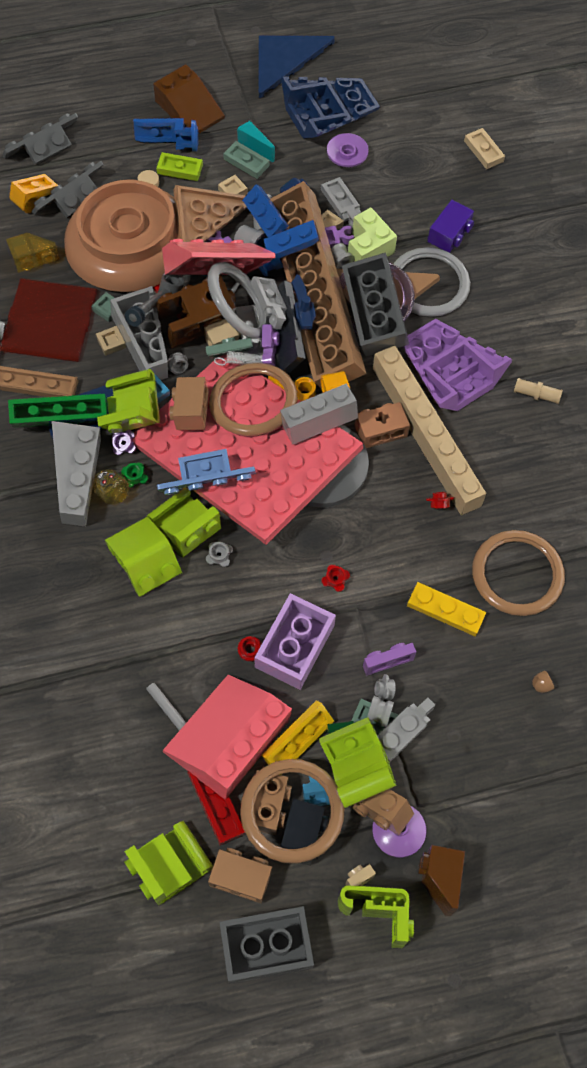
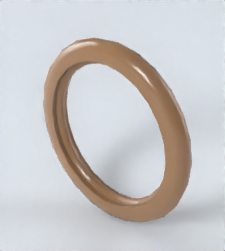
M248 363L227 371L218 379L209 397V408L215 421L225 430L236 435L260 436L270 433L283 425L281 412L264 423L255 425L238 424L230 420L222 410L221 396L225 388L234 380L246 375L263 374L271 376L284 387L286 401L283 409L297 404V389L289 375L280 368L264 363Z
M518 530L500 532L482 543L473 560L472 575L475 586L481 596L491 606L502 612L520 616L537 614L553 605L562 593L565 583V570L562 560L556 550L546 540L536 534ZM513 541L524 542L538 548L547 557L553 571V580L548 592L541 599L528 604H514L503 600L491 590L485 577V563L491 551L497 546Z
M285 759L263 767L252 777L245 788L241 800L240 816L243 829L249 841L259 852L270 859L282 863H301L322 855L334 844L344 822V806L337 792L338 786L335 780L316 764L300 759ZM288 772L302 773L315 779L324 788L331 806L329 824L323 835L313 844L299 849H285L268 841L260 832L254 816L255 801L263 785L271 778Z

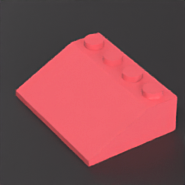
M173 239L162 248L165 275H208L211 266L218 262H227L239 268L243 273L248 274L276 258L274 252L253 243H244L243 240L224 243V240L221 239L211 242H204L202 239H195L190 242H183V239Z
M227 675L163 749V753L191 772L197 779L226 800L289 722L292 708L271 693Z

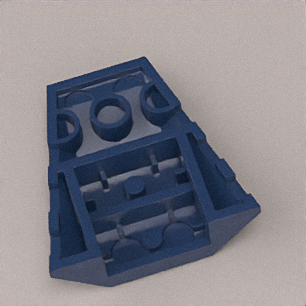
M284 76L281 78L286 111L302 138L318 137L363 118L380 108L362 78H336L335 81H328L326 77H319L318 81L308 80L307 77H299L298 80H290L289 77Z

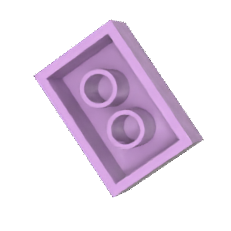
M290 593L255 656V668L301 690L335 625L336 615Z

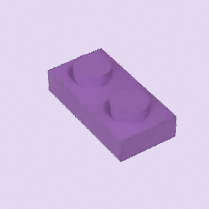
M399 643L392 646L389 651L383 653L375 651L368 654L367 658H364L363 663L366 676L413 661L416 654L413 643L407 645Z

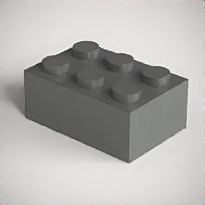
M304 906L219 922L229 984L309 970L314 967Z

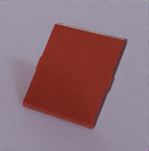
M21 278L13 305L9 311L0 351L78 362L85 335L90 326L91 306L95 302L97 288Z

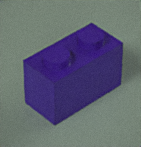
M451 200L430 227L427 242L450 253L455 246L458 247L464 233H469L472 229L474 211Z

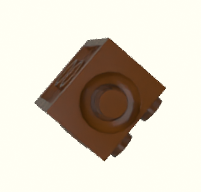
M219 276L222 294L229 307L235 313V295L232 290L227 289L222 277ZM208 278L195 286L187 285L181 291L174 294L166 293L157 300L159 321L176 314H180L182 318L170 323L168 326V343L171 349L205 336L204 327L225 319L212 299L208 287Z

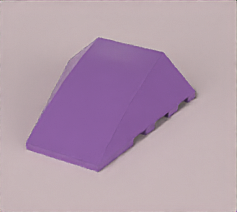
M437 319L409 334V345L402 346L438 406L455 411L462 409L493 389L512 362L511 358L507 356L501 357L496 354V350L490 347L484 348L476 344L477 340L461 336L460 331Z

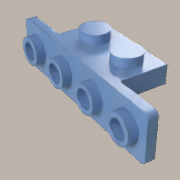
M227 449L178 458L182 480L158 484L157 489L160 492H164L165 495L179 493L180 488L188 487L189 490L202 489L203 484L207 483L219 486L227 484L228 479L237 478V481L252 479L251 475L256 474L254 466L231 471Z

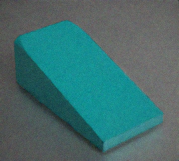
M248 121L238 127L239 143L267 158L270 162L275 161V146L252 122Z

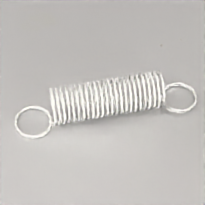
M228 351L227 362L223 358H215L224 360L225 364L232 362V364L239 363L244 365L248 364V361L249 363H262L261 356L263 355L250 354L249 356V353ZM214 359V362H215L216 364L221 365V366L225 365V364H219V363H217V362L215 361V359Z

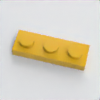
M417 582L407 603V607L475 637L486 614L485 611Z
M315 701L261 756L268 765L285 759H297L327 729V724L334 722L333 718L321 702Z

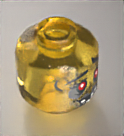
M109 469L101 471L96 475L93 490L106 504L114 505L126 499L129 483L116 470Z

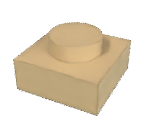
M370 864L364 868L359 865L348 873L350 878L347 879L345 885L363 886L372 880L376 873Z

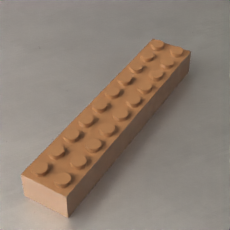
M303 181L270 200L289 225L285 231L314 220L319 241L314 245L284 256L281 259L287 281L292 282L297 274L300 275L305 285L307 296L310 297V302L314 303L316 318L312 329H301V335L313 381L321 388V375L344 371L349 382L366 374L316 195ZM293 290V293H294V296H295L294 299H295V303H296V302H298V300H297L296 294H295V292H294V290Z

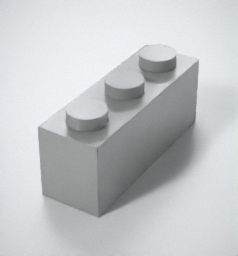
M347 383L280 410L283 428L292 445L358 418L357 400Z

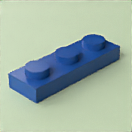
M256 184L242 200L267 237L281 233L289 226L259 185Z

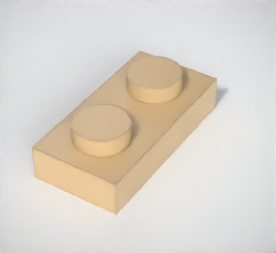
M483 128L465 135L464 142L486 169L504 162L505 155Z

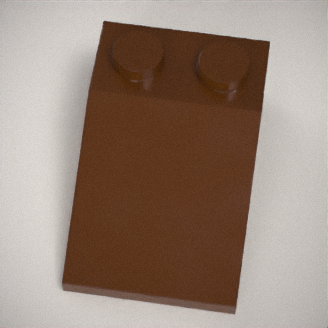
M186 64L153 83L155 102L172 118H184V127H191V120H195L198 134L225 118L224 113L199 76Z

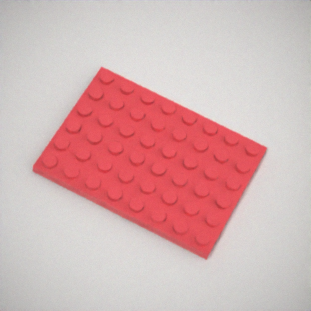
M227 355L220 356V358L225 359L227 362ZM215 359L217 363L225 364L224 360ZM213 361L196 376L205 377L209 391L205 430H176L174 421L170 420V406H174V401L171 399L159 410V423L136 430L133 443L137 449L179 480H182L178 458L227 449L231 471L254 466L256 474L251 475L252 479L237 481V478L228 479L227 484L219 486L207 483L203 484L202 489L193 491L267 545L363 450V443L338 426L293 445L283 425L270 433L260 436L236 435L225 430L215 421L211 414L209 397L218 379L227 371L240 366V364H232L231 362L221 366ZM250 374L234 380L225 388L221 396V407L224 414L238 424H260L269 421L280 413L286 401L285 390L263 375Z

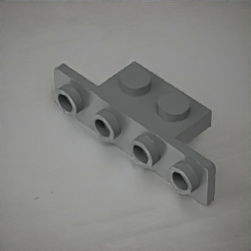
M67 113L58 119L59 122L55 124L47 123L41 127V131L37 133L32 131L23 136L24 140L18 143L16 141L5 145L2 154L4 159L26 149L34 165L71 147L72 144L63 129L74 124L78 119V115L75 113L70 116Z
M100 161L97 164L94 162L90 163L84 168L85 172L80 176L78 173L71 176L67 180V185L62 187L60 184L51 191V196L39 198L34 203L35 207L32 213L36 215L55 202L66 218L74 214L83 200L97 189L90 176L101 169L104 165L103 162Z

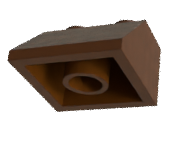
M431 845L429 850L423 853V857H420L418 874H422L421 883L443 914L451 916L459 906L465 851Z

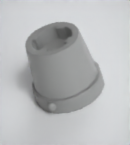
M243 225L237 230L234 240H243L244 243H253L266 249L264 239L268 237L262 230Z

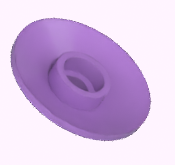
M339 134L333 137L327 145L329 159L342 167L358 166L368 156L369 149L367 143L363 138L355 134Z
M411 806L414 812L413 817L405 826V831L400 833L399 836L389 829L387 831L383 830L373 822L372 832L374 840L384 853L398 858L408 857L416 853L423 845L426 837V825L422 815L414 807Z

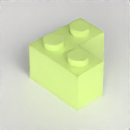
M372 208L354 217L352 234L355 238L350 240L348 245V252L354 256V262L385 252L387 257L395 253L397 235Z

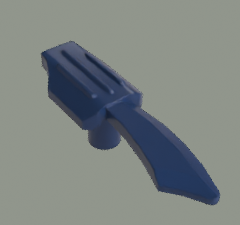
M297 274L291 282L298 300L294 304L296 319L301 329H312L316 318L314 303L310 302L311 299L307 296L303 280Z

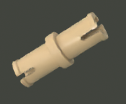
M518 378L514 392L532 396L534 400L543 399L559 404L563 390L545 386L542 382L537 384Z

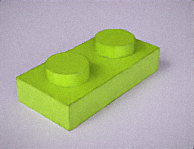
M162 152L156 168L157 174L198 181L203 167V160Z

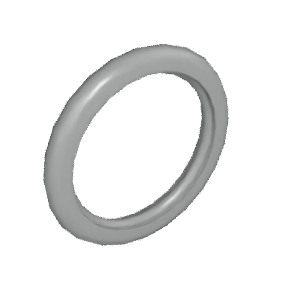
M429 247L417 248L401 255L393 263L391 271L401 272L403 267L413 260L421 258L437 259L450 265L459 277V290L451 301L440 306H424L412 301L404 307V309L411 313L426 317L443 316L459 308L467 299L471 283L468 271L457 257L447 251Z
M227 262L215 263L208 272L207 281L210 294L218 310L226 321L242 335L252 339L262 338V325L270 324L269 316L264 315L250 283V278L232 264ZM221 273L237 280L251 296L259 314V327L254 328L247 325L229 307L219 285V275Z

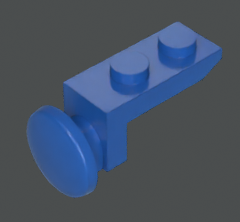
M184 118L133 120L136 141L176 142V150L192 147V152H196L198 149V127L195 120H191V127H184Z
M314 220L264 239L266 249L274 252L276 257L258 267L264 277H269V271L284 268L280 258L310 247L319 241Z

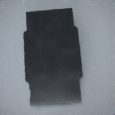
M283 281L278 286V290L287 307L285 311L286 320L282 324L281 329H275L280 335V345L277 346L275 354V367L280 368L289 375L305 359V351L301 337V326L295 314V296L292 283Z

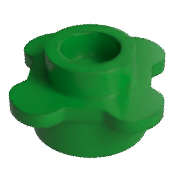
M130 463L122 468L121 473L125 476V485L132 488L135 484H145L148 481V476L144 474V465L142 463Z

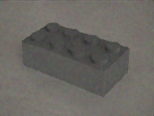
M386 252L342 265L360 345L365 357L374 355L392 346L399 348L409 345Z

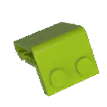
M151 369L107 380L106 388H113V396L107 397L109 414L97 417L99 427L108 430L110 433H117L159 423L160 416L155 375Z
M183 488L179 493L173 495L147 515L168 539L171 547L182 558L221 529L219 511L214 506L207 509L198 499L193 500L189 496L191 491L188 488Z
M148 516L105 539L108 549L127 573L139 597L182 573L168 539Z
M369 717L319 738L320 745L331 764L334 779L338 786L337 792L345 808L396 786L388 757Z
M184 821L173 825L174 830L165 836L163 833L138 850L133 845L124 851L128 857L124 861L132 876L138 873L143 881L139 885L147 900L153 897L158 906L213 869L212 863Z
M350 885L342 888L338 898V908L343 914L350 916L353 909V899L366 900L362 907V917L392 918V948H403L410 941V938H413L414 920L409 919V894L407 891L397 888Z

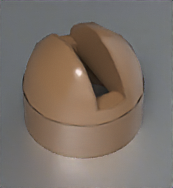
M542 671L534 676L532 685L537 692L546 693L554 689L552 680L546 671Z

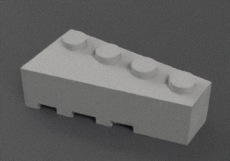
M150 286L111 299V317L118 327L139 371L151 369L160 380L168 378V361L157 307L155 306L145 314V321L137 327L131 326L125 319V312L132 306L140 307L154 296L153 287Z
M52 421L61 522L63 524L86 526L101 443L100 428Z

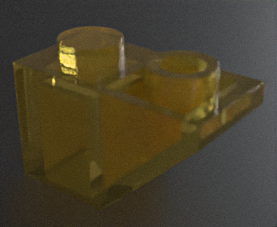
M30 233L6 239L18 273L60 259L57 246L53 241Z

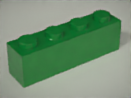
M105 394L8 400L9 423L13 428L52 426V421L69 424L98 423L97 417L108 414Z

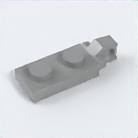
M340 177L321 184V191L338 216L344 222L348 220L349 225L353 229V219L361 211L360 205Z
M253 276L250 283L264 315L269 316V323L272 324V328L281 329L282 324L286 320L285 311L287 307L274 279Z
M429 698L425 699L418 707L414 703L407 707L377 735L386 752L389 763L426 728L427 723L430 721L427 715L435 706Z

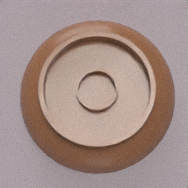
M139 180L114 181L91 192L74 212L66 227L64 247L71 268L79 277L91 285L110 291L130 292L159 285L162 275L165 273L162 248L170 243V240L178 239L174 197L153 184Z

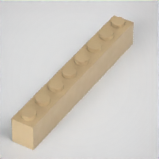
M396 346L375 353L374 372L394 404L401 402L410 424V432L448 495L454 496L452 501L460 515L481 507L486 496L485 490Z

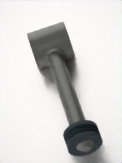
M164 273L158 293L140 307L132 306L125 312V319L128 324L137 327L146 319L145 314L157 305V300L162 295L181 291L184 279L180 275H165Z

